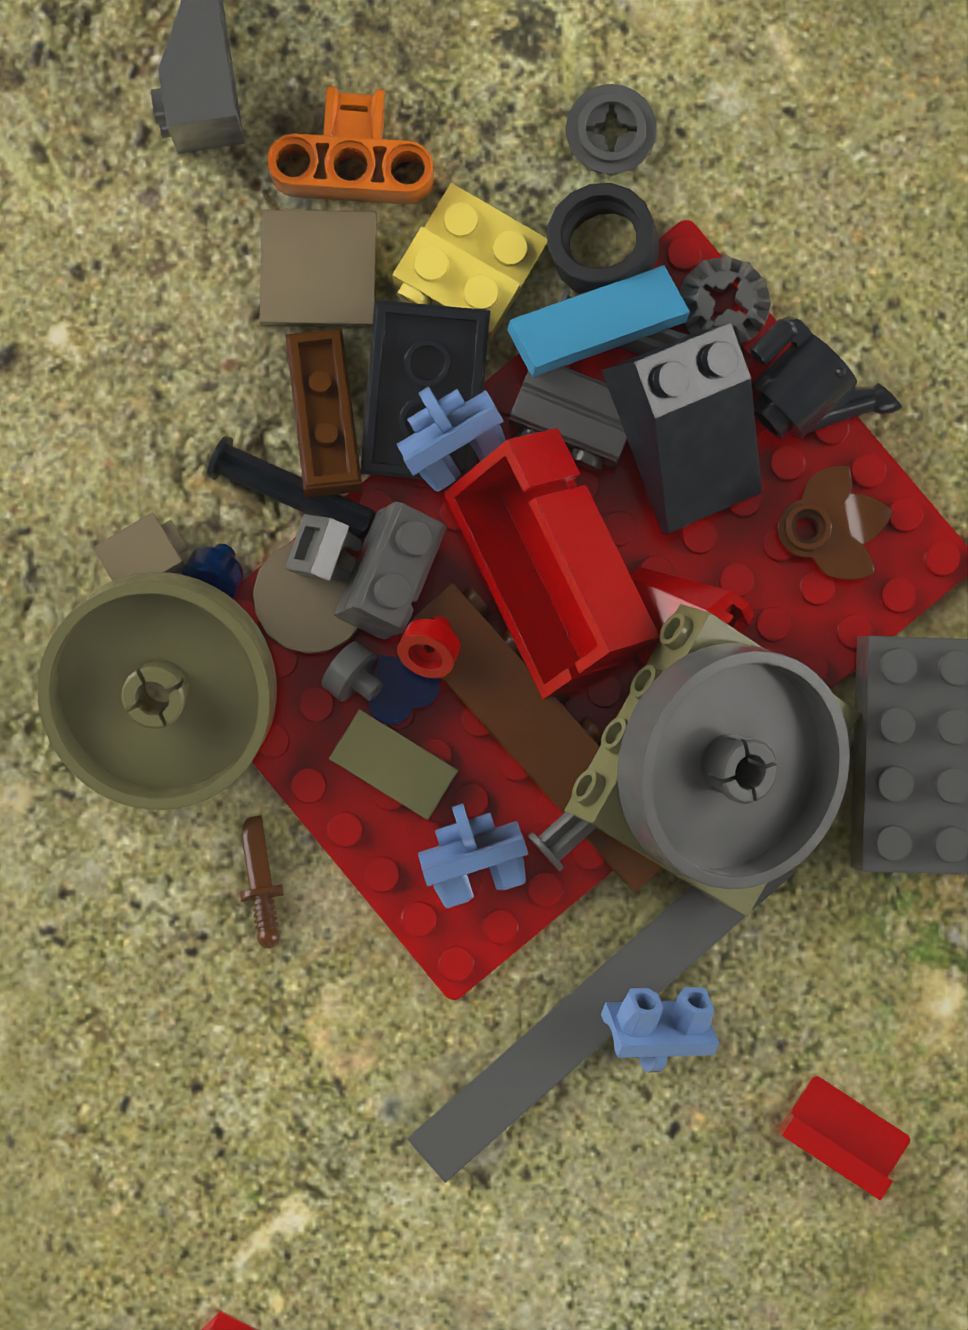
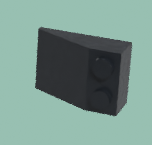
M731 323L697 331L602 370L662 534H669L762 493L751 376Z

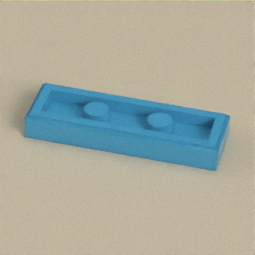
M663 265L513 318L509 321L507 331L531 376L535 377L685 323L690 311Z

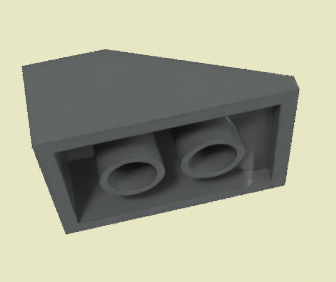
M181 0L158 68L161 88L151 89L156 124H159L162 138H172L178 154L245 144L223 0Z

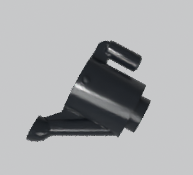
M793 316L779 319L750 349L751 355L757 362L767 365L791 342L752 382V393L756 399L753 402L755 418L779 439H782L788 432L798 439H803L810 432L869 412L883 415L903 408L897 398L879 383L874 387H855L857 379L848 365L825 342L814 335L802 320Z

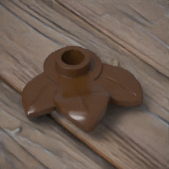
M848 466L829 467L814 474L807 481L802 499L789 505L781 514L777 531L781 544L788 552L802 558L812 557L825 575L841 580H857L874 573L872 559L863 545L871 541L882 531L891 518L892 511L873 497L851 494L852 481ZM802 519L812 521L816 526L815 537L809 540L799 537L796 532L797 522Z

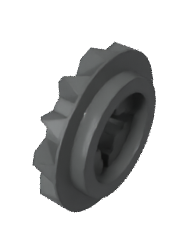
M617 84L600 85L583 93L572 105L566 121V137L571 154L588 171L594 170L605 173L610 177L618 173L634 171L651 154L657 135L656 118L646 99L635 90ZM609 109H613V118H616L618 127L627 128V131H636L618 136L613 152H608V145H606L603 135L589 132L594 131L595 128L604 127Z
M728 255L703 260L685 277L680 289V295L690 311L687 321L683 323L690 334L731 323L740 346L753 339L761 331L769 315L771 300L766 279L761 277L750 262H743ZM734 282L738 283L734 301L746 315L740 311L735 312L727 309L722 316L719 315L715 322L711 321L716 301L709 296L710 292L706 291L704 287L711 292L715 290L723 293L727 287L731 288Z

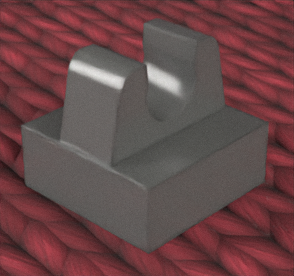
M304 514L285 569L304 577L347 582L350 580L352 573L341 569L337 564L341 548L360 551L362 542L348 531L349 526L328 517Z

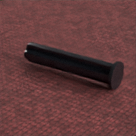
M227 435L220 440L209 461L207 468L208 478L215 480L221 475L307 515L332 518L348 525V531L356 537L365 538L374 519L375 512L373 509L340 494L305 498L302 477L233 447V438Z

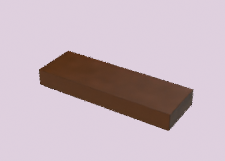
M342 329L286 334V348L304 497L362 492Z

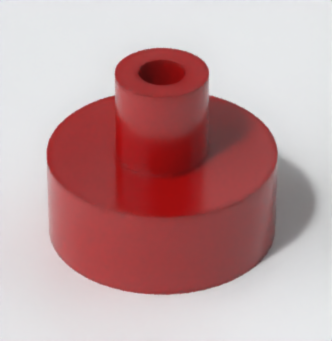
M434 616L431 619H418L411 622L407 626L397 647L401 662L415 674L426 678H441L448 675L452 671L461 651L459 638L451 630V623L441 616Z

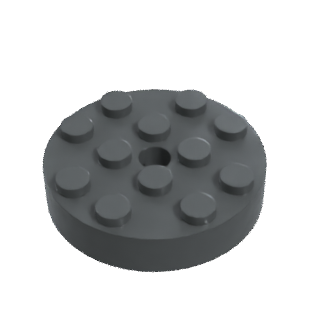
M743 643L716 644L701 648L677 660L665 669L644 692L632 712L623 735L618 760V789L623 813L633 835L643 849L659 863L677 873L711 887L743 889L765 884L779 878L801 863L816 848L832 825L841 805L848 779L850 752L848 733L842 711L829 687L809 667L793 658L758 646Z

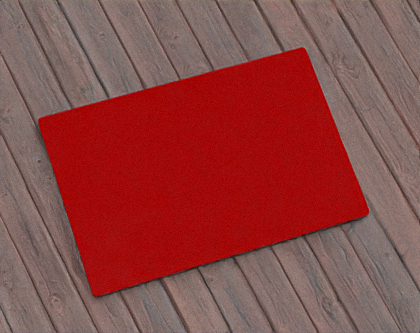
M682 220L659 238V256L653 269L664 265L680 293L685 277L703 260L720 258L722 255L692 221ZM734 282L731 288L727 287L723 293L715 290L711 292L704 287L706 291L710 292L709 296L716 301L711 321L715 322L719 315L722 316L727 309L735 312L740 311L746 315L734 301L738 283ZM770 312L761 331L753 339L740 345L751 376V382L791 344L789 342L767 365L760 364L751 355V347L777 322ZM683 323L669 328L690 335V332ZM616 347L564 367L606 383L602 370L641 354ZM520 353L484 382V391L488 392L503 419L500 426L505 440L515 438L518 432L517 429L509 426V417L528 372V368ZM858 416L810 432L803 439H798L789 432L782 439H779L755 418L762 493L669 534H662L628 440L615 469L604 464L601 472H595L576 464L580 475L574 479L577 487L587 486L629 574L638 567L732 591L750 603L754 613L749 627L739 621L735 630L764 649L788 656L803 663L814 671L830 690L856 669L858 636L894 637L968 575V546ZM834 466H848L852 481L851 494L873 497L892 511L891 518L882 531L871 541L863 545L872 559L875 570L872 575L863 579L841 580L829 577L820 570L812 557L802 558L791 554L783 547L779 540L777 527L781 514L789 505L802 499L807 481L822 469ZM371 475L362 482V492L349 493L345 496L373 509L375 514L378 510L384 507L387 508L388 505L397 501L447 526L417 602L411 604L414 610L410 620L453 583L461 593L468 587H471L492 611L485 620L500 636L509 630L444 496V492L456 482L440 491H435L424 479ZM802 519L796 524V532L802 539L809 540L815 537L816 526L812 521ZM359 538L363 545L365 538ZM343 548L357 560L360 551ZM261 565L227 593L229 597L249 614L258 626L271 652L276 672L277 700L272 725L252 763L445 997L450 1000L460 999L613 870L585 838L560 860L564 866L560 871L546 858L528 835L533 832L539 837L563 814L441 678L420 676L409 670L401 662L397 652L398 644L402 638L401 633L384 640L358 629L349 642L331 652L305 654L288 650L272 639L264 630L255 613L253 589L259 569L262 567ZM354 641L360 642L377 656V661L371 674L384 684L379 694L372 701H368L356 692L348 700L341 702L322 687V679L332 661L347 645ZM636 654L629 659L623 660L621 665L593 685L567 692L566 694L570 697V700L563 706L578 723L584 717H588L603 733L607 725L619 714L631 692L632 680L637 672L644 667L643 663ZM359 709L458 770L457 775L429 820H426L329 760V757ZM463 804L468 819L490 813L495 828L517 821L529 854L523 856L526 882L507 890H496L489 867L467 874L474 898L466 903L445 908L434 889V885L427 887L418 852L439 846L435 830L457 823L452 807Z

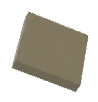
M262 209L260 325L372 328L376 280V211Z

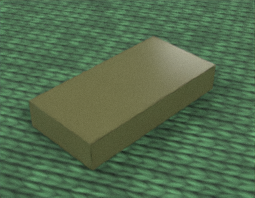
M360 709L329 757V760L426 820H429L458 773V770Z

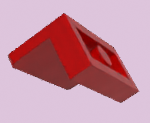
M819 1076L811 1077L776 1131L880 1201L893 1182L888 1176L911 1141L909 1135Z

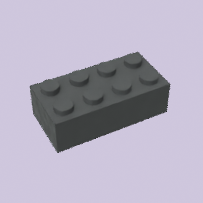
M858 636L855 709L861 712L854 725L850 867L862 872L968 874V639Z

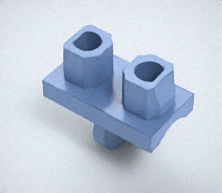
M428 386L419 392L426 408L407 419L415 433L397 443V446L412 475L420 473L421 477L435 491H440L461 476L459 468L450 453L470 443L476 455L482 461L506 441L500 426L503 419L486 390L465 402L458 389L437 400Z
M463 804L452 807L456 824L435 830L439 846L418 852L427 887L434 885V889L445 908L466 903L474 898L467 874L489 867L496 890H507L526 882L523 856L529 854L518 822L515 821L495 828L490 813L468 819Z
M684 987L676 1001H661L658 993L653 992L649 988H630L623 1002H605L601 1013L603 1021L608 1024L612 1031L617 1058L639 1057L640 1064L646 1072L662 1071L666 1066L667 1058L670 1056L715 1055L719 1046V1041L711 1024L714 1007L707 990L703 987Z

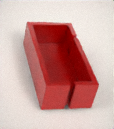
M558 428L507 439L444 492V496L542 700L593 685L621 665L623 660L631 658L660 637L587 486L577 487L574 479L580 475V472Z

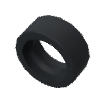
M613 183L589 184L571 192L555 207L547 225V247L558 274L563 282L579 294H584L652 270L659 256V236L646 202L631 189ZM602 214H616L627 218L633 224L636 231V245L634 250L622 262L608 268L591 269L580 265L573 258L570 251V239L573 232L584 221Z

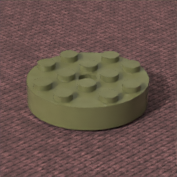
M148 572L125 576L105 584L84 598L61 622L52 635L42 657L37 686L38 705L44 730L50 744L64 765L81 782L100 795L120 804L147 810H169L192 806L208 800L229 787L251 764L266 739L272 725L277 700V679L272 655L264 636L249 614L236 601L214 586L196 578L168 572ZM145 682H157L164 686L165 689L173 687L168 693L169 701L159 702L152 699L146 691Z

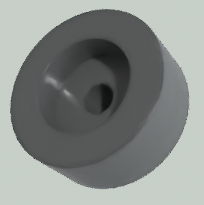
M358 641L350 643L336 656L328 667L322 679V687L341 702L348 700L356 692L368 701H372L379 694L384 684L371 674L375 667L377 656Z

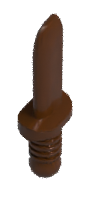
M262 815L247 818L242 828V843L249 889L241 890L240 898L241 902L254 901L252 906L255 908L252 910L255 912L253 916L256 918L254 923L257 924L255 929H258L257 941L261 947L270 949L275 947L280 940V934L276 929L278 922H275L277 920L275 916L277 913L274 911L276 906L273 905L275 900L272 898L283 896L284 891L282 884L272 886Z

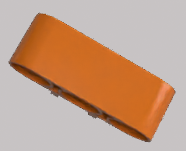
M337 86L327 87L323 135L295 133L283 135L273 142L267 154V164L272 182L284 195L299 198L393 204H414L428 196L434 184L433 162L428 150L419 143L383 139L385 89H376L374 94L339 92ZM298 154L309 160L308 169L300 176L289 177L279 171L280 163L289 155ZM348 158L360 159L367 166L366 172L357 180H344L336 174V168L340 162ZM403 162H414L422 167L424 170L423 176L413 184L400 183L392 175L397 165Z

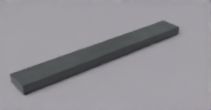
M790 870L779 878L768 882L752 910L789 879L793 872ZM691 886L415 1130L407 1140L446 1183L612 1036L610 1027L603 1021L601 1016L605 1002H623L630 988H649L659 994L746 916L716 903L701 894V890Z

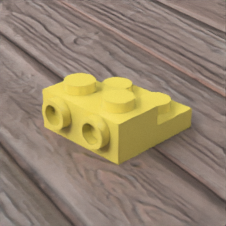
M450 183L425 227L421 226L392 274L393 284L400 287L397 295L407 303L490 310L488 339L492 340L545 252L547 238Z

